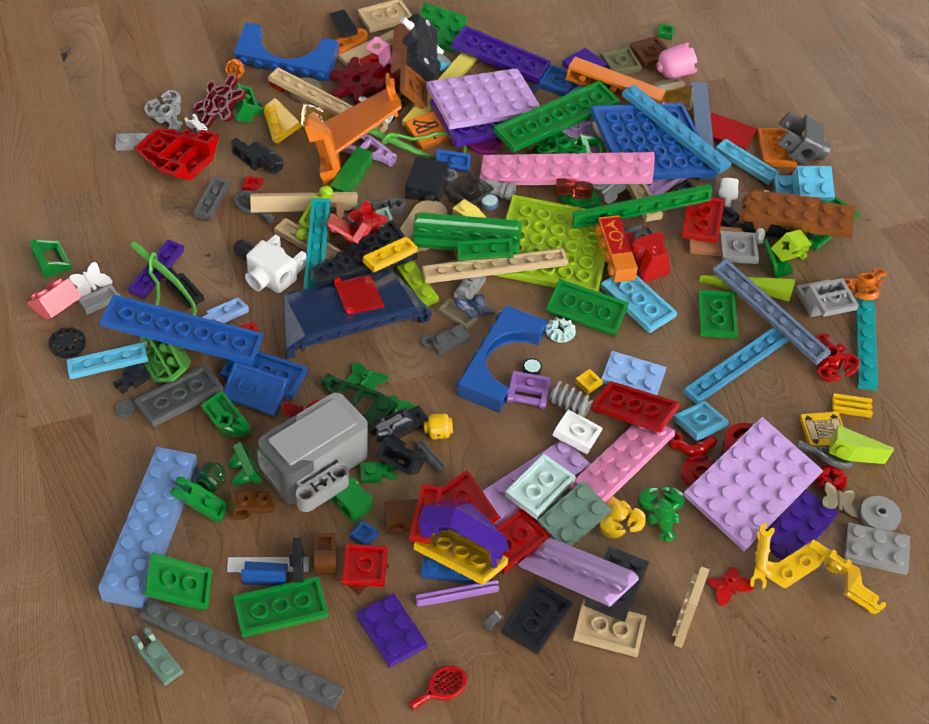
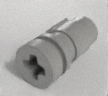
M482 178L479 183V192L493 194L511 201L512 196L516 193V184L501 183Z

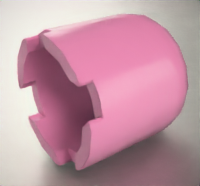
M686 42L662 51L656 64L658 72H661L667 79L696 73L697 68H695L694 63H697V58L693 47L689 48V43Z

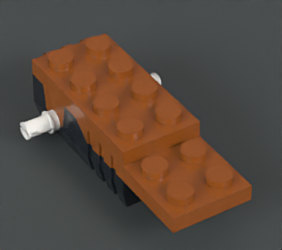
M749 189L748 195L742 197L739 224L743 227L744 232L756 233L757 244L763 243L765 235L783 237L786 233L801 230L808 239L813 241L815 234L852 238L855 206L820 202V197Z

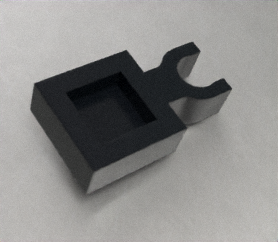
M136 364L122 373L123 378L116 380L113 384L116 389L119 386H123L120 388V392L123 395L128 391L129 387L133 386L136 389L148 381L151 376L140 364Z

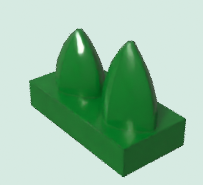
M241 442L234 445L233 447L236 452L229 459L227 467L239 468L243 466V468L236 473L231 485H242L250 481L257 485L262 482L263 479L249 449Z

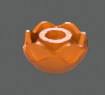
M231 59L227 62L225 71L228 76L235 74L237 79H239L244 74V65L238 59Z

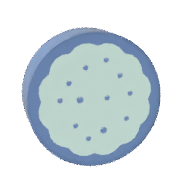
M486 194L481 198V207L487 211H493L497 209L499 200L493 194Z

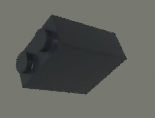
M416 157L405 185L406 198L440 202L447 178L450 175L449 162Z

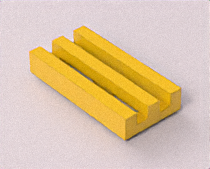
M835 393L832 396V412L871 418L873 415L872 399Z

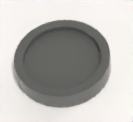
M122 400L117 403L115 410L119 417L129 418L136 412V407L132 401Z

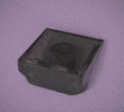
M466 171L444 188V194L448 196V201L452 204H458L465 199L471 204L476 205L492 192L494 187Z

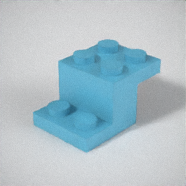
M797 166L792 175H775L773 177L774 192L820 197V200L833 201L835 198L831 166Z

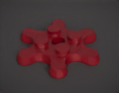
M352 57L349 68H345L343 71L333 70L330 73L331 81L340 84L332 91V96L342 99L344 96L350 95L354 98L355 105L361 102L359 97H365L369 91L381 92L386 88L381 80L375 79L376 75L383 71V66L379 62H374L370 66L361 65V60L358 57ZM356 77L360 79V81L353 82L354 80H356Z
M235 74L229 75L226 81L219 86L215 81L208 82L205 87L208 92L206 98L194 104L193 111L195 113H204L200 122L206 128L211 127L213 122L219 117L225 122L231 121L233 118V105L245 99L246 93L242 88L234 90L238 83Z

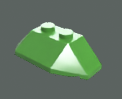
M140 337V343H145L148 362H144V365L155 383L173 382L188 369L191 360L184 348Z

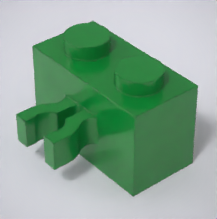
M237 83L234 90L242 88L246 93V97L233 105V115L235 120L250 124L255 114L261 115L264 108H261V102L256 101L251 87Z

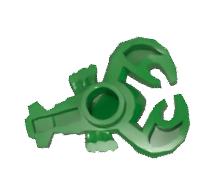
M558 132L547 139V146L546 144L538 146L537 152L538 154L586 153L587 147L586 145H576L578 143L576 138L571 137L569 139L567 133Z
M662 487L664 498L658 499L653 504L658 497V493H655L658 491V488H645L640 492L637 499L639 506L653 513L646 516L649 524L654 525L658 523V527L662 532L659 535L660 540L665 542L676 540L677 534L672 532L673 523L680 524L681 515L674 512L685 503L683 493L675 487Z

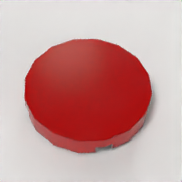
M704 455L689 457L681 469L683 482L690 487L716 461H712Z

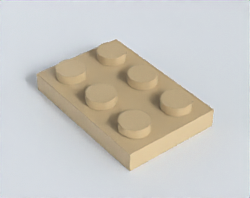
M391 0L357 9L358 16L370 33L394 27L401 23L400 19L403 16L406 18L412 16L402 0Z
M583 599L573 641L637 657L647 616L629 611L626 621L623 622L584 606L586 600Z

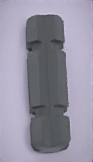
M420 440L416 443L415 449L427 456L426 461L431 466H434L433 469L437 473H441L446 469V464L439 459L440 457L430 447H427L428 445L425 441Z

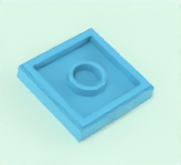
M702 401L673 415V421L696 441L729 426V420L706 401Z

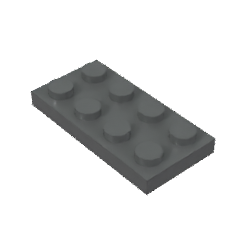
M203 365L134 401L138 409L151 425L155 427L212 398L219 392H224L221 383Z

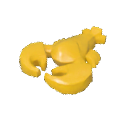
M614 496L606 502L612 509V512L600 522L599 528L604 536L613 539L623 536L626 531L619 522L624 521L627 516L629 517L627 526L630 527V532H637L644 528L646 518L643 511L637 508L632 510L626 501H619Z

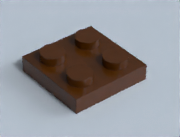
M658 36L632 42L629 46L644 67L657 64L660 53L668 49Z

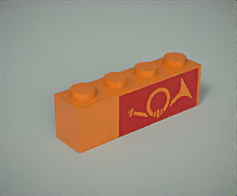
M620 216L599 217L598 224L595 225V234L599 236V246L604 251V261L608 263L609 275H612L614 283L635 280L638 268Z

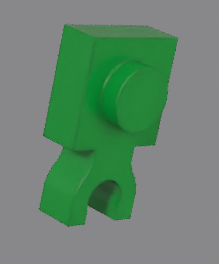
M380 461L360 463L361 484L382 483V478L396 480V472H388L395 470V467L389 463L381 466Z

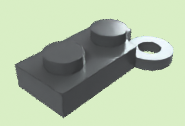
M459 324L435 335V337L432 335L424 336L421 339V344L426 349L433 348L439 356L471 341V336L462 324ZM430 340L432 343L428 344L426 341Z

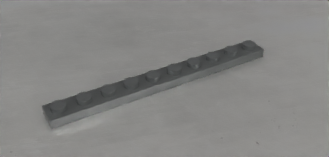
M150 599L139 615L140 621L330 710H335L344 694V688L152 599Z

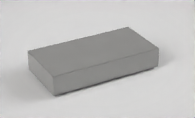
M109 284L78 299V304L86 315H89L108 306L113 294L119 295V293L112 284Z

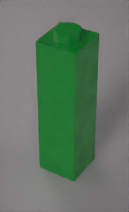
M356 147L329 187L332 188L333 192H354L373 165V152Z

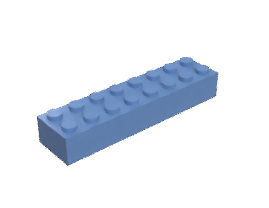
M156 447L98 589L102 601L140 609L145 608L148 596H144L143 592L148 558L152 552L163 556L166 554L185 505L184 501L177 500L170 492L174 487L181 489L175 484L177 477H184L193 483L199 469L196 454Z

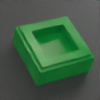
M660 23L657 36L672 40L675 26Z

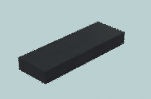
M344 9L329 13L330 19L343 38L358 34L356 26Z

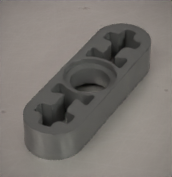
M400 197L370 202L373 211H376L378 207L384 208L388 206L391 216L403 214L406 210V202ZM363 203L357 205L356 209H361Z

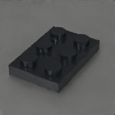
M535 581L502 627L501 633L539 655L571 609L573 602Z

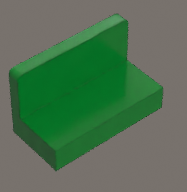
M763 240L765 254L774 277L780 278L793 274L789 260L782 262L771 249L773 246L769 245L768 240Z

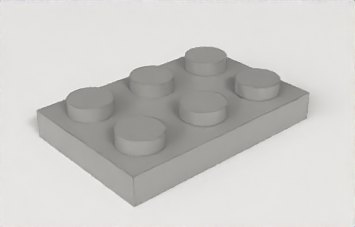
M848 523L844 559L846 561L849 559L854 564L907 575L909 571L910 536Z

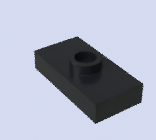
M301 537L293 538V554H289L290 567H293L295 583L304 582V552Z

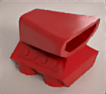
M654 232L637 238L630 245L638 268L637 270H639L637 276L645 283L670 273L668 250L663 245L665 234L660 232Z

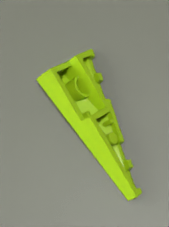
M700 276L699 282L733 291L717 276ZM748 277L768 296L789 302L795 279Z

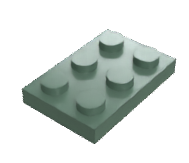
M583 480L541 516L537 522L553 539L574 546L612 512V509Z

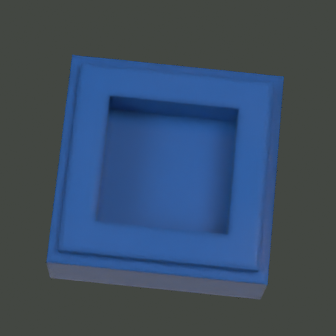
M362 520L349 536L351 540L359 545H370L379 535V530Z

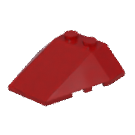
M156 128L137 144L134 150L160 172L192 180L213 161L219 135L207 130H200V133L191 132L189 129H185L184 132H176V129Z

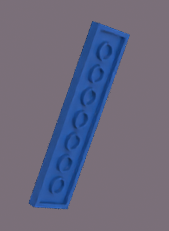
M113 294L100 320V326L251 366H253L264 335L256 331Z

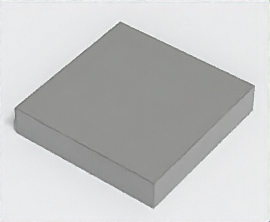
M720 231L719 239L722 261L727 259L731 263L758 264L759 254L756 233Z

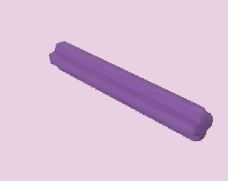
M490 580L484 585L473 583L415 595L416 605L421 607L495 593L499 591V584L497 580Z

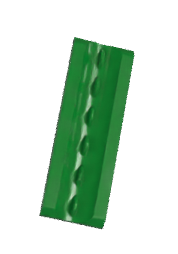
M418 212L414 217L411 241L417 247L458 251L457 241L512 238L514 255L519 254L522 223L517 220Z

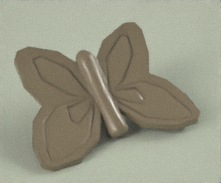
M826 482V496L822 500L823 506L828 509H835L837 507L838 511H842L843 508L846 513L858 518L859 514L852 504L855 495L854 491L848 490L842 493L840 490L837 491L831 483Z

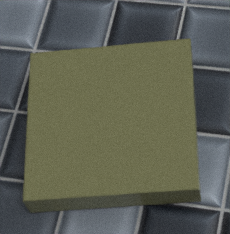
M630 47L600 53L601 59L607 63V69L621 74L642 70L640 62Z

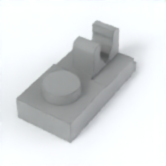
M486 276L463 279L455 291L453 299L473 301L485 283Z

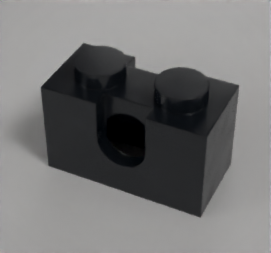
M395 436L384 438L376 456L407 475L419 474L427 456L416 449H407L405 447L406 443ZM398 459H401V460L404 461L405 463L402 464V463L398 462Z

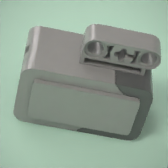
M332 393L259 438L257 458L263 478L287 504L297 503L300 511H312L346 489L349 485V470L367 458L366 419L342 394Z

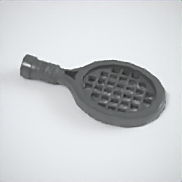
M243 190L234 196V203L238 210L247 214H260L269 224L275 221V217L268 212H251L249 205L250 194L257 193Z
M798 440L796 443V447L799 450L814 453L822 461L834 467L848 469L854 463V461H846L829 454V447L827 446L813 447L801 440Z

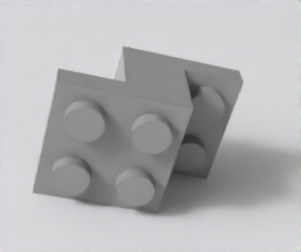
M843 278L798 285L795 289L810 317L820 315L826 317L855 311L859 306Z

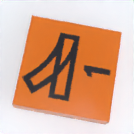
M434 111L405 122V128L412 137L426 136L434 132H446ZM435 135L427 139L414 141L422 151L450 140V137Z

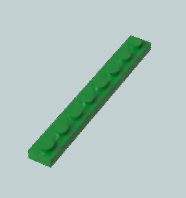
M711 184L700 185L572 212V224L574 229L598 224L599 217L619 215L620 219L711 201L712 187Z

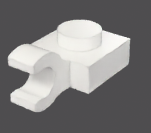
M192 115L193 120L185 118V124L192 129V132L200 133V130H207L206 126L198 120L197 115Z

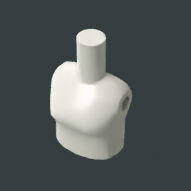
M722 178L720 181L719 198L725 199L724 205L731 209V201L738 198L739 180L735 178Z

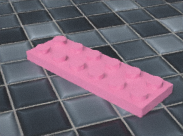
M633 424L568 487L569 492L584 480L606 503L675 436L674 429L665 426L658 433Z

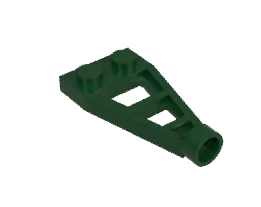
M330 373L326 374L321 381V386L331 394H343L346 389L356 392L350 401L354 407L361 398L374 401L365 414H361L367 421V432L370 434V424L391 415L398 407L397 402L383 393L338 379Z

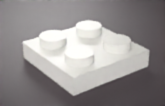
M568 410L552 436L588 454L603 428Z

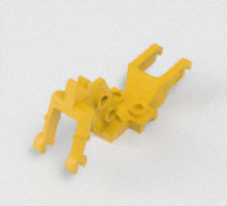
M767 523L761 524L757 532L758 546L757 552H755L754 575L751 578L750 587H754V581L760 579L762 581L761 589H765L767 582L765 577H767L783 589H786L817 569L824 561V564L827 565L826 569L835 575L838 573L840 575L844 574L843 595L865 608L871 614H877L885 608L886 602L878 605L879 596L863 586L859 567L851 564V560L848 559L846 561L837 555V551L834 549L831 551L814 539L779 563L769 562L770 541L775 529L771 528L769 531H765Z

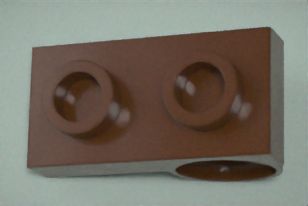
M270 491L230 492L228 496L231 512L235 520H244L252 513L273 512L275 508Z
M335 533L314 534L315 575L336 574Z

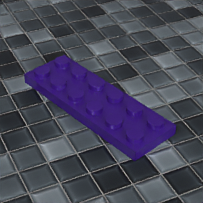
M464 26L451 45V48L459 52L468 54L503 70L518 68L523 78L535 83L540 81L551 64V61L467 26Z

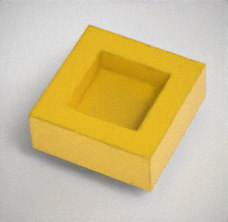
M589 369L575 379V383L586 394H590L602 386L603 380Z

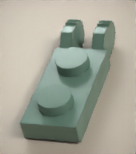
M146 627L142 631L150 644L144 647L136 635L132 636L131 640L146 664L161 683L166 686L182 675L183 669L160 640L156 639L150 629Z

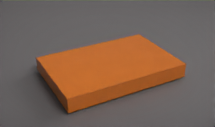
M757 128L762 161L771 167L796 168L797 161L788 157L787 149L778 145V141L788 130L783 128Z

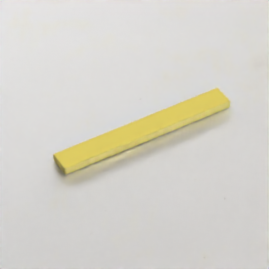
M461 52L438 80L464 76L478 59ZM427 91V107L421 109L415 105L402 120L403 126H405L406 121L433 111L430 106V99L432 97L429 91Z

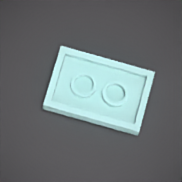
M543 454L505 491V497L535 519H538L575 481L576 476Z

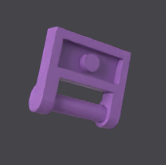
M513 371L507 403L518 402L540 406V409H545L551 377ZM515 391L532 395H538L542 397L541 399L534 397L515 394Z

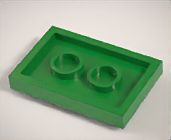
M698 290L697 302L700 337L737 339L738 326L735 292Z
M152 552L148 558L143 595L206 611L209 605L213 569Z

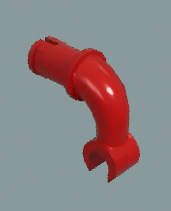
M675 432L674 439L672 438L668 444L670 448L679 449L689 456H705L707 451L717 445V439L713 435H709L702 441L690 445L683 441L682 434Z

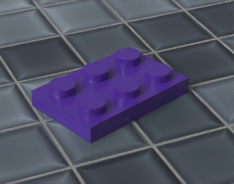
M394 593L356 613L357 619L389 668L427 648L428 643Z

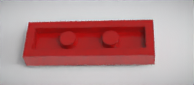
M422 484L409 541L430 544L432 536H422L419 520L423 506L440 501L442 487Z

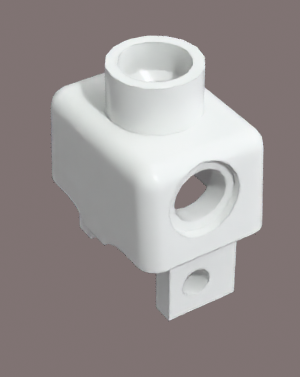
M276 234L267 242L261 240L247 254L248 273L245 275L246 281L256 291H261L263 288L268 287L276 293H281L297 281V274L306 267V253L301 251L294 258H291L280 247V237Z

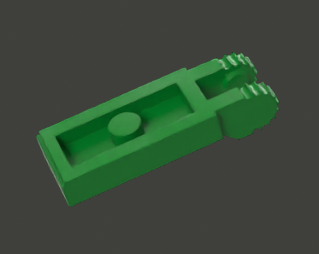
M177 477L175 484L181 489L174 487L170 492L171 495L177 500L184 501L185 504L216 523L221 522L228 503L198 484L192 483L184 477Z

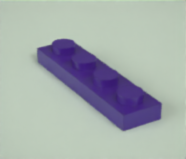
M168 239L156 253L158 261L166 268L171 267L184 252V245ZM149 264L128 287L129 293L146 299L156 286V283L149 275ZM156 268L152 271L158 281L163 278L164 275Z

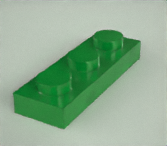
M512 238L457 241L459 261L513 258Z

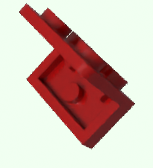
M330 213L326 224L332 232H339L344 235L347 241L358 244L362 236H367L372 223L370 222L371 216L367 213H364L356 227Z

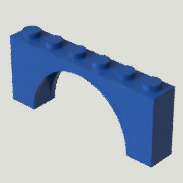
M245 22L234 51L235 59L241 61L243 65L269 69L271 71L278 67L290 74L329 82L330 73L334 69L340 51L337 40L322 38L320 44L311 53L300 58L284 59L270 54L263 47L261 25Z
M506 305L503 311H499L496 323L491 324L488 336L482 339L481 348L475 351L472 363L467 364L464 376L459 377L456 384L458 396L500 413L507 401L509 387L498 382L490 374L486 366L488 356L498 347L508 343L525 342L539 345L546 333L547 320Z

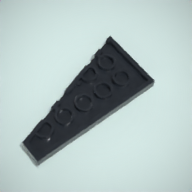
M392 219L385 227H379L377 232L361 238L358 244L353 243L348 246V250L340 251L336 254L335 258L326 260L311 269L310 275L317 286L321 287L334 283L333 280L336 277H339L342 281L373 272L362 262L363 256L405 237V235ZM416 252L385 268L416 260L418 253Z

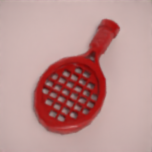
M454 665L438 669L431 675L426 693L408 701L409 707L412 711H415L429 699L445 701L458 697L467 685L466 672Z

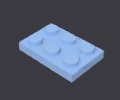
M612 351L601 380H603L602 384L605 385L613 381L658 395L667 367Z

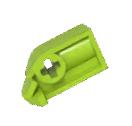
M801 230L786 233L771 249L782 262L797 257L804 260L807 257L806 252L812 243Z

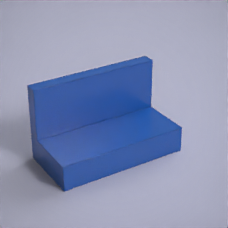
M245 561L244 569H241L244 585L278 586L287 582V563Z

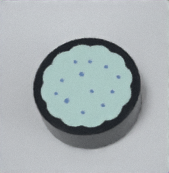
M534 358L525 360L522 369L523 373L540 375L542 370L541 362Z

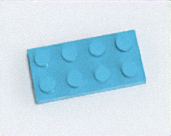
M637 275L633 281L614 283L611 277L601 283L600 288L608 296L629 302L626 312L648 333L653 332L677 316V311Z

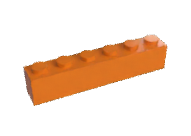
M574 57L570 63L565 79L584 87L600 80L619 100L629 104L631 103L622 96L623 90L634 84L658 104H662L666 90L578 57Z

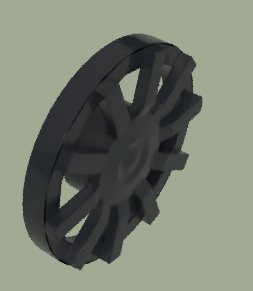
M74 327L60 328V330L52 333L48 344L50 351L55 356L71 358L84 350L86 339L83 332ZM75 342H82V344H81V346H80V345L76 344Z

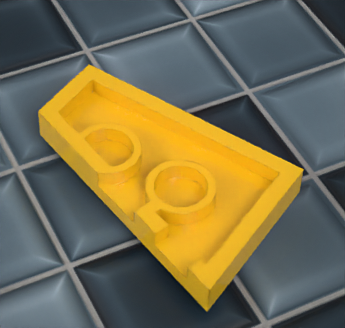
M276 98L263 107L272 140L276 144L303 126Z

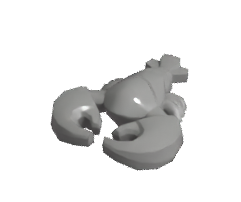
M168 90L163 93L161 98L165 104L161 106L157 98L146 103L144 111L149 118L156 119L159 123L166 121L170 125L168 129L180 130L182 121L177 120V115L181 113V96L177 91Z

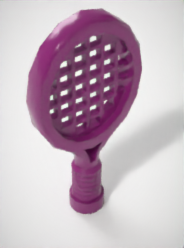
M496 138L466 145L473 152L480 155H494L501 149V143Z

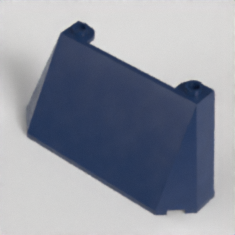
M383 268L373 273L353 277L358 278L371 275L384 304V307L347 314L334 283L299 292H289L287 295H284L286 360L295 358L296 350L301 349V352H303L307 346L411 318L413 322L417 321L418 317L421 323L430 321L431 309L391 268Z

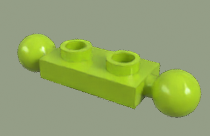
M322 186L319 190V196L313 195L312 198L330 199L333 196V190L329 186ZM312 199L299 221V227H302L296 231V238L299 241L305 242L308 240Z

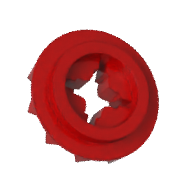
M829 464L827 466L821 465L820 468L823 472L815 479L816 484L825 491V484L828 482L837 491H842L847 485L848 478L844 475V471H840L837 467H832ZM829 474H831L832 477L835 478L834 482H832L831 478L828 477Z

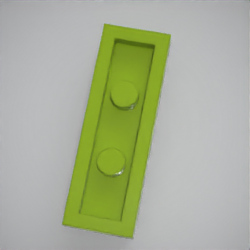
M414 261L397 266V272L402 280L427 306L439 302L438 295L429 283L425 284L423 274Z

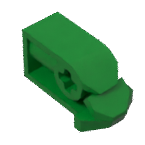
M223 391L201 404L206 416L223 437H245L252 431L243 415L240 414Z

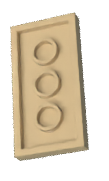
M702 566L699 574H693L672 635L676 637L674 645L680 648L684 644L710 570Z

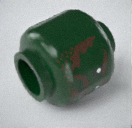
M207 462L196 473V484L209 492L217 491L226 481L224 467L219 463Z

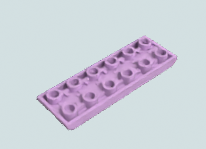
M550 537L536 551L519 563V567L607 606H611L639 580L638 576L629 569Z

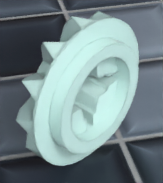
M556 317L555 320H550L546 327L547 336L556 342H568L574 338L576 333L575 325H572L571 320L566 321L565 318L558 319ZM558 326L564 329V333L558 329Z

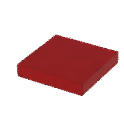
M346 544L342 585L385 587L388 546Z

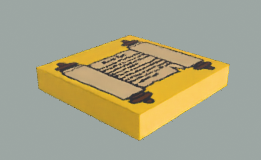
M839 412L801 414L799 418L807 444L813 447H829L830 438L838 425L843 427Z

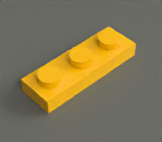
M406 236L363 256L362 262L371 271L376 272L416 253L418 247Z

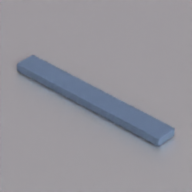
M691 82L690 91L694 126L700 138L714 148L707 82ZM717 175L716 177H700L699 181H716Z
M724 259L712 269L718 278L815 365L830 355L831 351L729 260Z

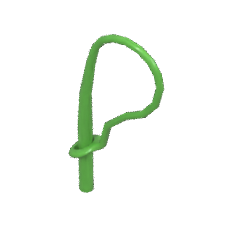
M375 128L368 132L382 139L383 145L391 143L401 149L436 160V156L418 150L396 138L401 137L414 141L427 139L435 135L449 136L447 132H434L426 136L409 137L395 133L385 134ZM466 145L463 146V152H462V153H465V154H466Z
M134 241L131 247L148 261L149 275L156 283L155 305L158 306L160 301V282L152 273L156 268L175 284L192 305L193 315L196 316V305L181 282L158 261L155 252L150 254Z

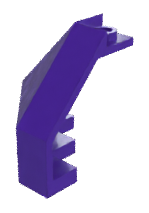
M438 501V503L434 502L423 506L419 520L423 537L440 534V530L448 531L449 527L488 549L493 568H497L499 559L503 557V551H509L506 537L471 502Z

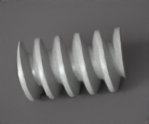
M560 380L554 386L549 400H551L552 404H558L560 408L565 407L566 411L572 410V412L579 413L580 416L585 418L593 400L588 401V394L582 398V391L575 394V387L568 391L569 384L562 388V381Z

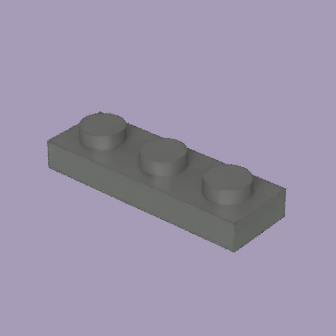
M213 176L193 211L194 217L211 221L231 185L230 180Z

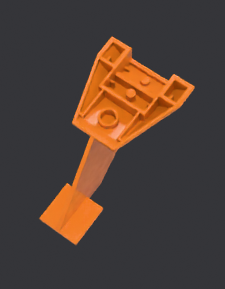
M386 73L387 89L325 122L315 112L310 113L305 119V129L309 142L315 141L320 156V175L324 186H330L340 170V158L338 155L340 151L394 114L395 117H398V110L402 108L401 100L395 91L394 79H390L389 73Z

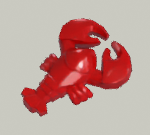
M821 333L816 335V338L831 352L818 366V377L825 382L840 380L841 375H838L839 372L837 370H839L843 362L845 377L856 373L860 367L858 357L853 354L842 353L846 350L842 343L834 346L828 340L830 335L828 333Z

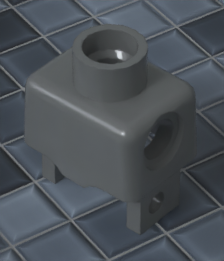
M789 111L779 121V125L788 131L778 141V145L787 149L788 157L803 165H808L814 158L820 161L823 160L830 152L831 143L824 140V126L810 116L805 115L803 118H800Z

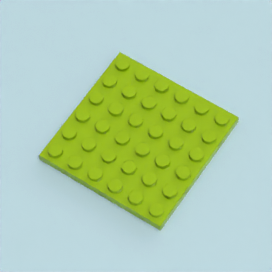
M513 195L506 219L517 220L522 223L519 254L564 248L568 265L497 274L494 276L556 288L559 279L599 292L605 261L604 251L599 246V236L595 234V225L574 229L572 212L585 210L584 208Z

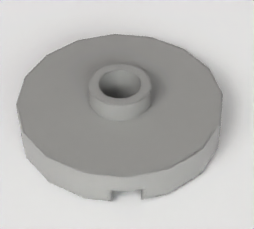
M871 496L865 499L860 507L859 516L861 522L867 527L892 532L896 530L901 521L899 507L887 497Z

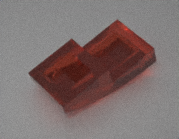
M556 178V196L573 195L574 200L591 199L592 183L577 179Z

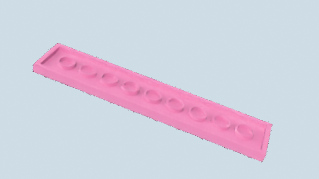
M654 152L483 155L479 183L484 178L516 185H557L559 179H566L564 181L568 185H581L583 182L589 184H653L655 154Z

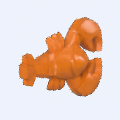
M874 268L871 273H859L854 275L855 278H846L844 281L851 293H854L856 287L858 293H855L856 298L874 300L879 296L877 287H880L884 280L879 279L881 276L886 277L887 272L880 268Z

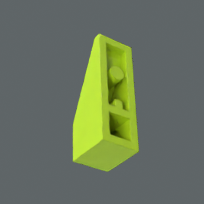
M840 425L834 431L829 442V454L846 461L885 464L894 451V448Z

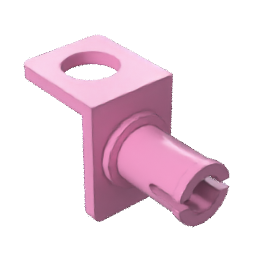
M375 36L366 45V49L378 55L379 63L382 64L383 68L387 63L392 65L390 44ZM374 43H380L381 47L375 49L372 47V45Z

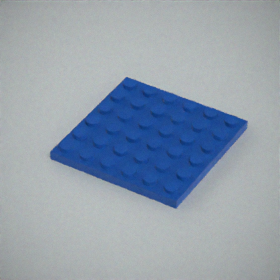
M683 103L659 104L699 136ZM634 104L591 106L590 112L609 153L654 152L653 180L716 177L717 173L714 169L712 170L698 156H695L693 152H690L667 133L666 130H663L636 108Z

